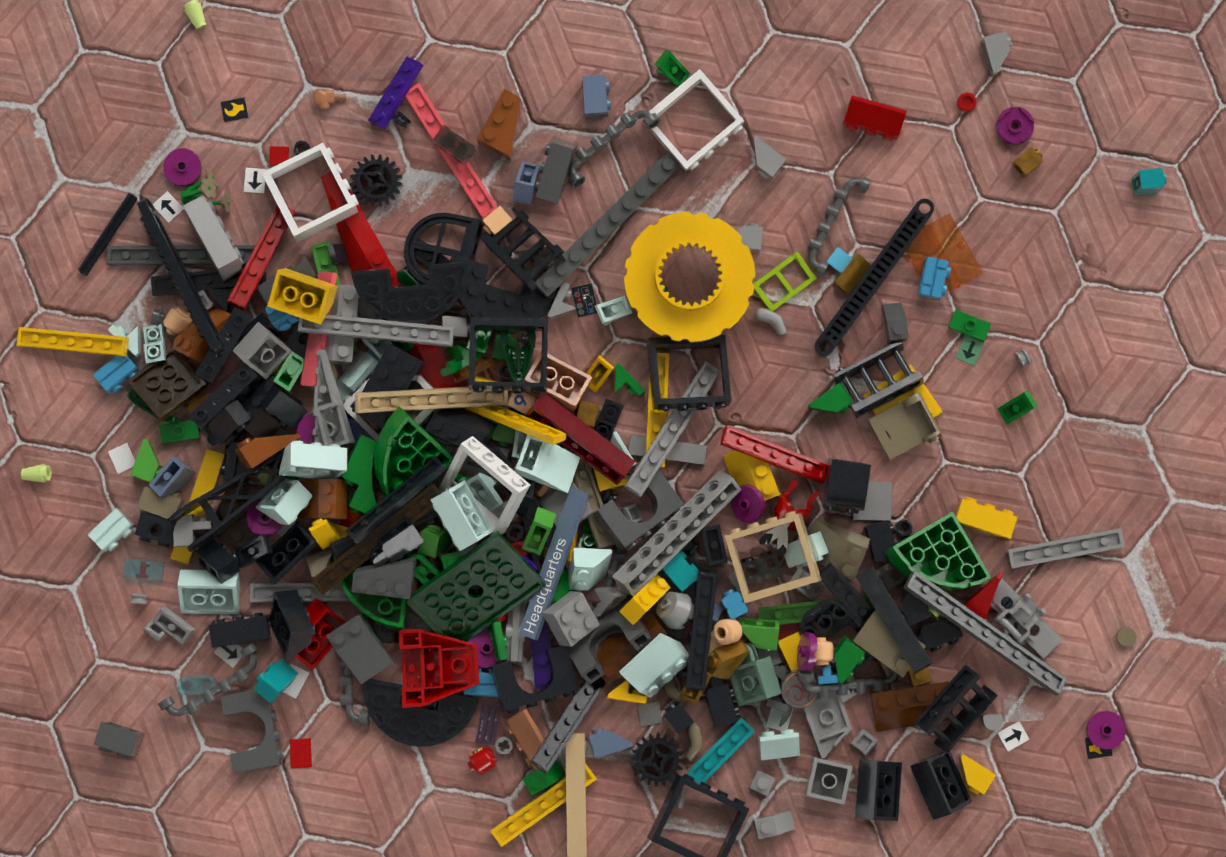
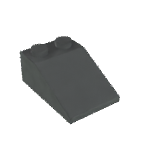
M364 614L355 616L326 635L338 655L361 684L394 664Z

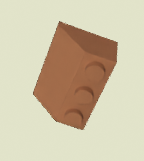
M528 708L507 719L508 724L506 727L511 735L515 734L518 739L515 743L520 752L524 751L527 758H525V761L529 768H534L536 771L538 768L531 764L530 761L545 738Z

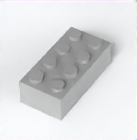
M204 195L183 205L188 220L222 281L224 282L243 271L241 265L244 264L238 248L234 246L229 232L225 230L220 216H217L211 200L206 201Z

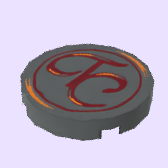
M796 669L786 674L781 681V695L785 702L794 708L808 707L816 700L818 693H809L804 689L802 682L798 680V671L800 669ZM814 677L810 684L813 686L818 685L817 679Z

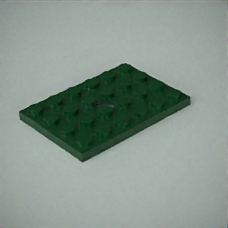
M497 531L411 594V598L406 599V603L437 634L467 642L546 584L542 577ZM473 585H479L483 588V591L478 596L476 594L470 595L468 593L469 588Z

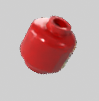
M482 746L469 754L470 761L467 764L472 773L476 771L477 774L484 775L495 768L497 759L491 748L487 749L485 746Z

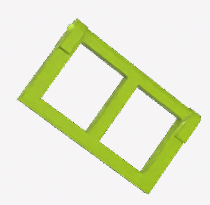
M796 251L785 261L754 282L753 285L755 286V292L770 311H774L817 278L800 253ZM795 259L809 279L793 290L780 273V270ZM775 274L789 294L773 305L759 285Z

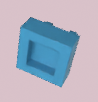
M830 664L822 665L823 674H817L818 684L838 683L837 673H831Z

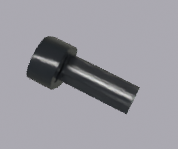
M375 622V633L382 644L399 643L398 632H386V626Z

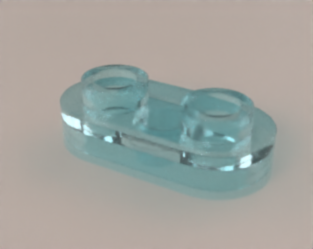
M208 674L188 675L178 680L177 688L183 695L203 694L216 686L217 681L212 675ZM207 680L211 683L209 688L204 686V682ZM186 682L191 683L190 689L185 688Z

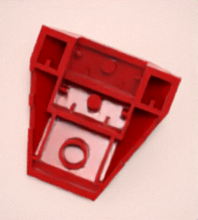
M421 629L399 630V647L402 655L403 708L423 707L480 684L478 645Z

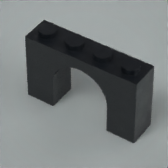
M559 645L545 649L551 677L548 685L537 693H528L518 685L510 660L490 665L502 711H508V714L519 711V707L526 705V708L537 706V702L545 700V703L556 700L558 695L563 694V697L574 695V691L579 690L567 646Z

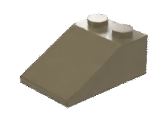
M815 518L809 535L821 531L829 553L822 555L823 559L818 562L825 567L832 563L844 577L854 580L868 549L870 538Z
M874 610L853 639V642L901 677H904L911 666L881 617ZM919 641L922 648L924 649L926 646Z

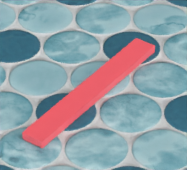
M417 83L409 89L405 98L481 218H486L498 208L426 93L420 84Z

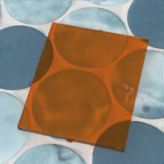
M950 213L927 226L925 225L906 250L920 278L926 256L949 261L948 266L951 267L949 278H945L944 285H947L946 293L956 287L959 288L960 285L983 273Z

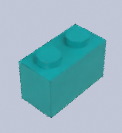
M1162 168L1139 170L1132 177L1134 196L1156 194L1164 188L1167 178Z
M682 550L661 569L681 593L697 580V572H699L693 563L691 565L688 564L685 560L687 556Z
M280 659L276 664L272 662L265 670L266 673L262 672L255 681L258 683L254 690L272 704L292 684L299 673L283 659Z

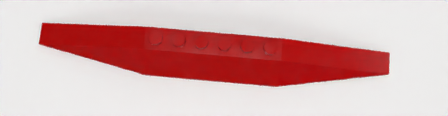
M330 171L321 176L331 210L334 211L348 204L332 172ZM356 205L358 213L336 223L342 244L345 245L351 270L390 268L392 287L403 286L397 279L396 270L359 205ZM414 344L413 349L408 351L409 354L426 362L420 375L434 389L461 387L454 373L442 377L439 370L446 367L445 363L447 361L439 346Z

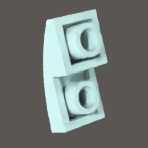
M158 324V326L143 327L145 339L143 346L146 363L166 360L164 326Z

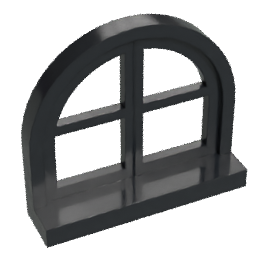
M435 213L418 221L410 230L404 245L405 262L412 275L419 282L430 284V275L425 274L416 263L415 249L433 252L431 264H436L438 254L456 255L474 261L483 228L481 220L451 213ZM446 223L466 227L460 250L441 247ZM441 224L436 245L417 242L419 236L427 228Z

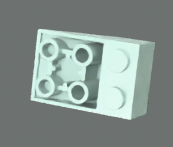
M527 435L514 471L521 477L568 494L580 457L556 444L551 445Z

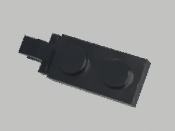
M267 534L260 535L235 549V555L239 559V568L247 567L273 553Z

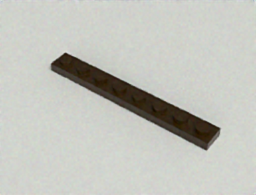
M432 482L412 498L411 501L397 510L394 515L385 520L381 526L367 535L364 540L353 545L310 581L322 595L327 593L369 559V553L379 545L377 542L378 536L406 517L413 524L433 508L431 499L441 494L439 489Z

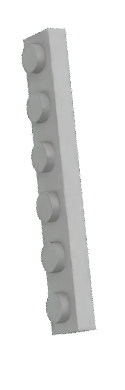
M1119 528L1008 549L1007 553L1010 568L1012 569L1123 548L1125 544L1122 530Z

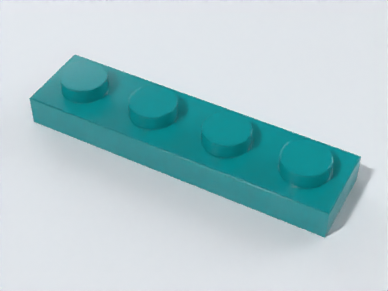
M741 717L687 773L695 778L694 780L699 785L701 781L705 783L755 730Z

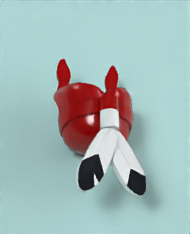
M797 478L793 479L789 488L780 495L773 517L777 516L779 520L785 518L784 514L795 511L796 514H802L805 523L812 512L811 506L818 497L819 491L817 490L810 495L806 509L793 510V507L787 500V497L797 485ZM795 521L769 530L761 536L759 543L762 545L768 544L778 538L777 549L779 554L783 556L788 547V530H797Z

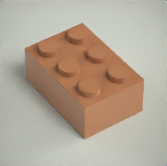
M542 350L525 377V383H541ZM547 353V391L543 392L574 414L590 385L592 376ZM524 391L535 398L540 396V394H533L531 391Z

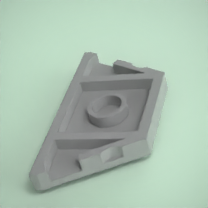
M831 691L830 696L827 698L817 696L811 705L803 708L821 759L825 758L843 737L852 730L841 696L837 695L834 691Z

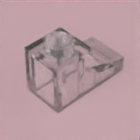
M1006 694V698H1001L1003 722L1044 720V712H1037L1027 707L1023 702V697H1018V694Z

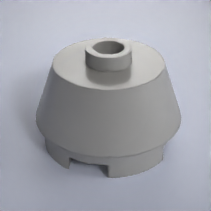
M668 592L659 600L656 611L667 628L681 630L684 628L683 624L688 619L692 620L694 604H692L690 596L685 593Z

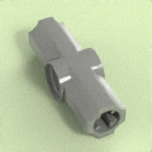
M520 603L508 612V623H506V653L508 659L506 661H523L525 636L519 634L525 617L526 604Z

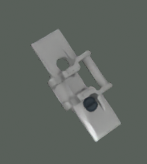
M1001 579L992 603V607L998 612V615L993 620L996 623L999 622L1016 639V643L1020 644L1025 640L1044 659L1062 639L1040 617L1046 611L1042 607L1039 608L1030 599L1031 596L1027 592L1019 596ZM1007 613L1024 628L1021 634L1004 617ZM1035 624L1039 627V632L1036 635H1031L1030 628Z

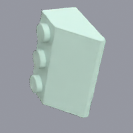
M292 441V443L285 447L279 475L315 479H337L347 471V448H341L337 444L322 446V443L317 442L303 444V441Z
M465 480L431 499L434 510L441 517L443 526L449 531L452 541L459 551L493 532L490 523Z
M180 570L177 587L181 614H239V572L221 584L206 570Z
M660 633L619 672L641 694L652 697L666 683L670 682L673 676L687 666L689 654L681 642Z

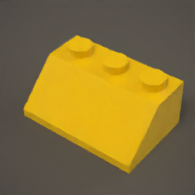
M287 268L278 269L267 307L322 324L334 303L338 286Z
M738 451L723 455L730 476L734 478L739 486L753 485L752 487L760 490L764 501L780 496L768 463Z

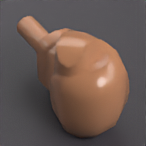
M316 89L313 93L314 104L319 106L320 109H328L330 103L334 104V99H346V94H334V90Z

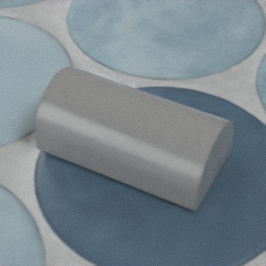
M166 606L160 609L153 620L154 624L182 645L189 640L195 631L194 627Z

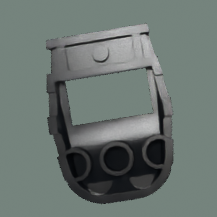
M825 600L805 613L800 628L802 635L805 632L814 633L816 638H826L828 640L850 623L858 633L862 628V624L840 602ZM864 650L865 658L859 666L856 665L852 671H857L875 657ZM835 661L829 662L831 671L837 673Z

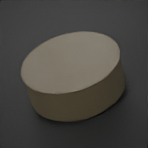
M1129 627L1119 629L1116 634L1117 642L1124 647L1133 645L1137 638L1135 631Z

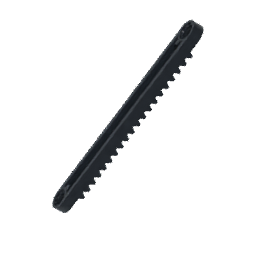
M145 197L137 203L143 215L140 220L144 222L143 226L147 228V233L150 234V239L153 240L156 251L160 253L159 257L163 259L162 263L166 265L165 269L169 271L168 275L172 277L171 281L175 283L174 287L178 289L177 292L181 295V300L185 301L183 304L188 307L187 312L190 313V318L194 320L193 324L197 326L196 330L200 332L199 336L204 338L211 350L218 355L226 350V346L155 207Z
M923 198L915 204L815 343V351L819 356L826 357L834 351L912 244L913 240L920 233L934 212V204L931 200ZM927 204L930 207V211L923 214L920 212L919 206ZM821 342H827L830 345L827 352L819 350Z

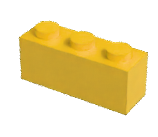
M970 497L960 500L955 514L961 525L1007 540L1011 539L1018 518L1013 515L1014 512L1006 509L998 511L995 510L994 505L984 503L983 506L977 504V500Z
M656 574L619 612L634 625L671 587L663 578Z

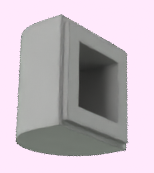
M1001 714L980 716L981 724L985 729L997 730L1003 724V716Z

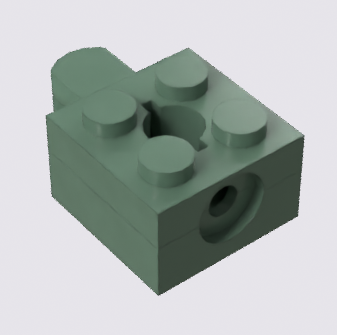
M745 643L750 653L730 677L739 707L782 694L771 657L759 659L753 643Z

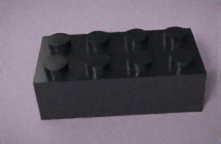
M389 343L362 392L412 390L426 362ZM354 405V407H353V409H352V412H354V413H356V412H355V405ZM394 411L356 414L383 428Z

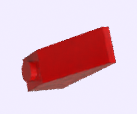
M1000 571L963 603L964 606L985 621H987L986 617L992 606L1003 573Z

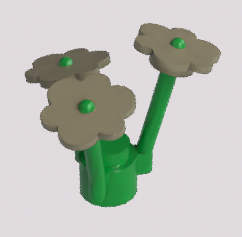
M205 169L207 173L205 179L188 187L187 190L181 191V200L184 205L199 198L200 193H203L206 198L213 199L216 197L215 191L219 185L210 169ZM229 192L224 193L221 201H211L213 205H221L225 212L230 213L231 200Z

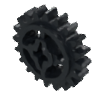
M372 154L370 161L364 157L365 163L362 164L358 161L357 163L360 168H353L356 175H350V178L355 180V182L350 183V185L356 188L352 192L353 194L360 193L357 199L362 200L364 198V205H367L369 201H371L372 207L375 206L376 202L382 207L383 201L389 205L388 199L396 200L393 194H400L397 187H403V184L398 182V180L403 179V176L397 175L401 170L400 168L393 169L396 163L393 161L389 164V157L382 161V156L379 155L378 159L375 160ZM379 167L374 172H366L370 168ZM386 170L391 174V184L384 178ZM379 177L381 183L377 182L374 185L372 179H377ZM362 178L369 184L367 192L362 188ZM379 190H387L381 195H374Z
M650 733L649 740L642 737L643 744L636 742L639 749H632L636 757L630 758L636 761V764L631 766L632 768H638L635 775L642 774L641 782L647 778V785L654 781L656 787L659 781L666 786V779L672 783L673 779L671 776L678 774L676 772L677 769H683L678 765V763L684 762V759L678 758V756L683 754V751L676 750L680 745H672L674 738L667 741V734L662 739L659 733L656 734V738H653ZM657 744H663L667 746L671 750V752H660L658 750ZM650 746V756L647 759L641 760L644 750ZM654 751H656L659 757H663V760L660 761V769L656 762L652 763L655 755ZM673 759L672 767L665 773L664 764L668 760ZM643 767H654L657 770L658 776L649 774Z

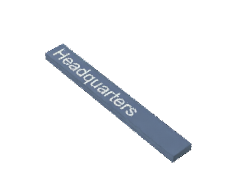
M572 487L569 490L540 572V576L546 585L531 597L519 634L538 641L545 621L542 612L551 605L588 501L589 493Z

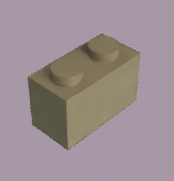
M145 486L137 508L168 519L182 507L184 500L179 498L180 494L174 492L165 497H160L151 487Z

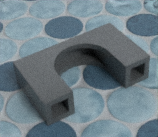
M659 469L645 490L653 505V513L649 521L644 523L630 521L624 516L613 500H610L593 514L620 551L625 548L630 550L637 544L636 540L638 538L645 539L652 533L650 531L656 526L658 529L667 523L665 519L669 516L673 517L684 505Z
M628 600L598 620L600 625L572 647L567 646L568 652L579 673L589 685L605 674L597 659V651L600 644L607 637L616 633H623L637 651L653 640L641 618L632 625L619 612L629 602Z
M255 690L220 696L223 715L241 712L255 713L263 720L266 730L264 740L257 748L230 754L233 773L282 764L281 760H284V753L282 748L279 749L278 741H281L279 729L275 727L277 713L276 710H272V704Z

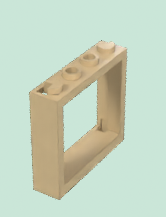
M795 511L784 514L785 518L779 520L777 516L766 519V524L759 525L758 522L747 525L748 529L741 531L740 528L729 531L730 535L725 536L745 603L821 581L801 513L796 514ZM795 521L811 576L749 593L734 539Z

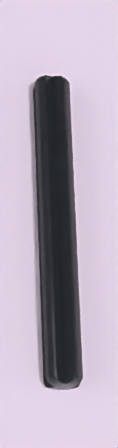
M131 193L127 194L78 268V272L84 276L89 274L136 203V196Z

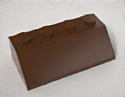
M651 609L641 617L652 639L660 633L671 638ZM623 633L610 635L603 640L597 651V659L605 672L602 676L605 682L609 684L621 675L619 671L646 646L637 651Z
M949 681L870 693L876 732L917 726L915 721L949 684Z

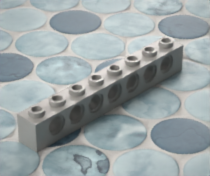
M719 470L612 576L619 587L634 597L741 491L734 478Z

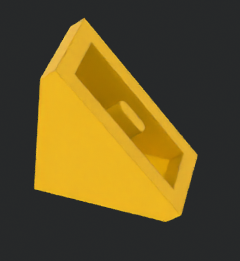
M600 355L586 373L592 376L589 388L595 393L614 372V367Z
M593 468L600 493L625 486L628 480L623 478L616 485Z

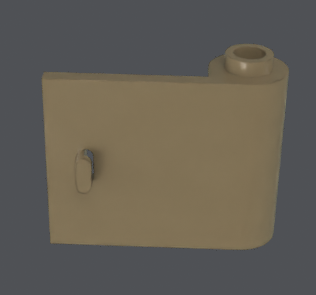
M920 392L868 419L889 460L926 441L930 444L940 439L938 435L941 434V431Z

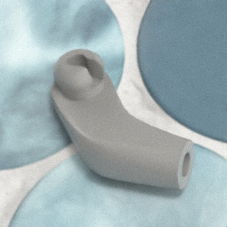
M765 308L756 310L754 313L756 320L770 324L778 336L787 333L779 314Z

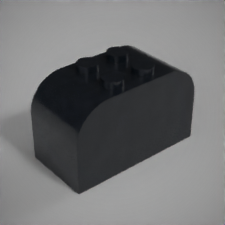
M828 458L823 505L827 506L828 510L839 511V508H846V512L858 514L859 510L864 511L871 465Z

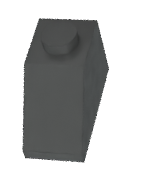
M902 302L882 305L887 342L907 340L909 333Z

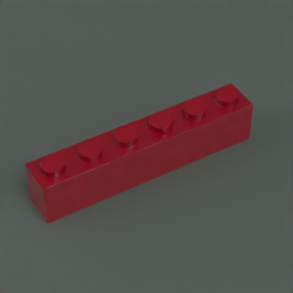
M544 392L540 394L525 414L530 419L566 433V440L560 443L616 485L622 481L635 463L633 459L614 446L613 443L606 440L597 431L593 430Z

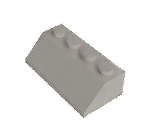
M338 284L331 315L357 317L359 295L355 287ZM327 335L325 350L331 364L352 365L354 338Z

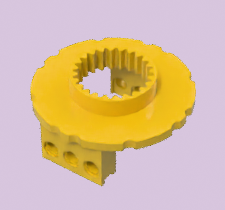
M690 212L670 214L658 219L656 225H649L644 229L631 246V256L626 259L625 263L627 274L624 276L627 299L631 308L636 309L638 312L637 317L656 334L660 336L667 335L671 340L677 342L681 340H688L690 343L702 342L720 336L724 329H731L746 312L749 306L748 299L750 296H753L755 288L752 280L755 278L753 257L748 246L742 243L741 235L719 218L712 219L708 214L700 212L696 215ZM687 246H690L693 250L697 246L698 251L705 249L706 255L711 253V260L716 259L715 266H719L717 273L721 274L718 276L719 283L716 285L718 290L714 289L712 292L713 296L709 295L707 301L702 299L700 305L694 302L693 306H691L689 302L682 305L681 300L676 303L675 297L668 298L669 292H664L665 286L660 285L663 281L660 278L662 276V270L660 269H663V262L667 261V255L672 256V250L679 252V247L686 250Z

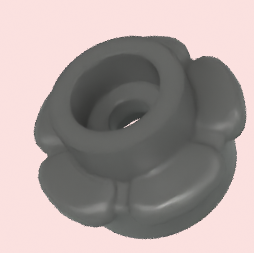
M162 308L160 310L154 309L151 324L156 326L163 324L165 313H162Z

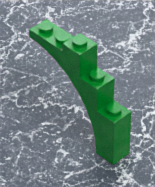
M362 434L359 435L347 460V471L341 475L344 478L343 482L351 486L354 483L357 484L348 506L351 507L350 511L361 515L362 512L366 514L377 505L372 488V467L377 441Z

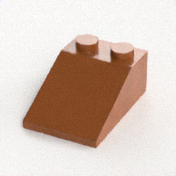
M213 307L208 313L220 333L230 314ZM191 323L174 339L172 349L201 364L210 347L207 341L199 336L200 332L196 330L197 326Z
M299 434L255 438L252 440L247 438L238 443V448L234 451L246 470L285 448L292 441H296L301 436Z
M341 479L299 481L313 497L309 500L308 506L297 515L296 520H318L320 518L347 519V483Z

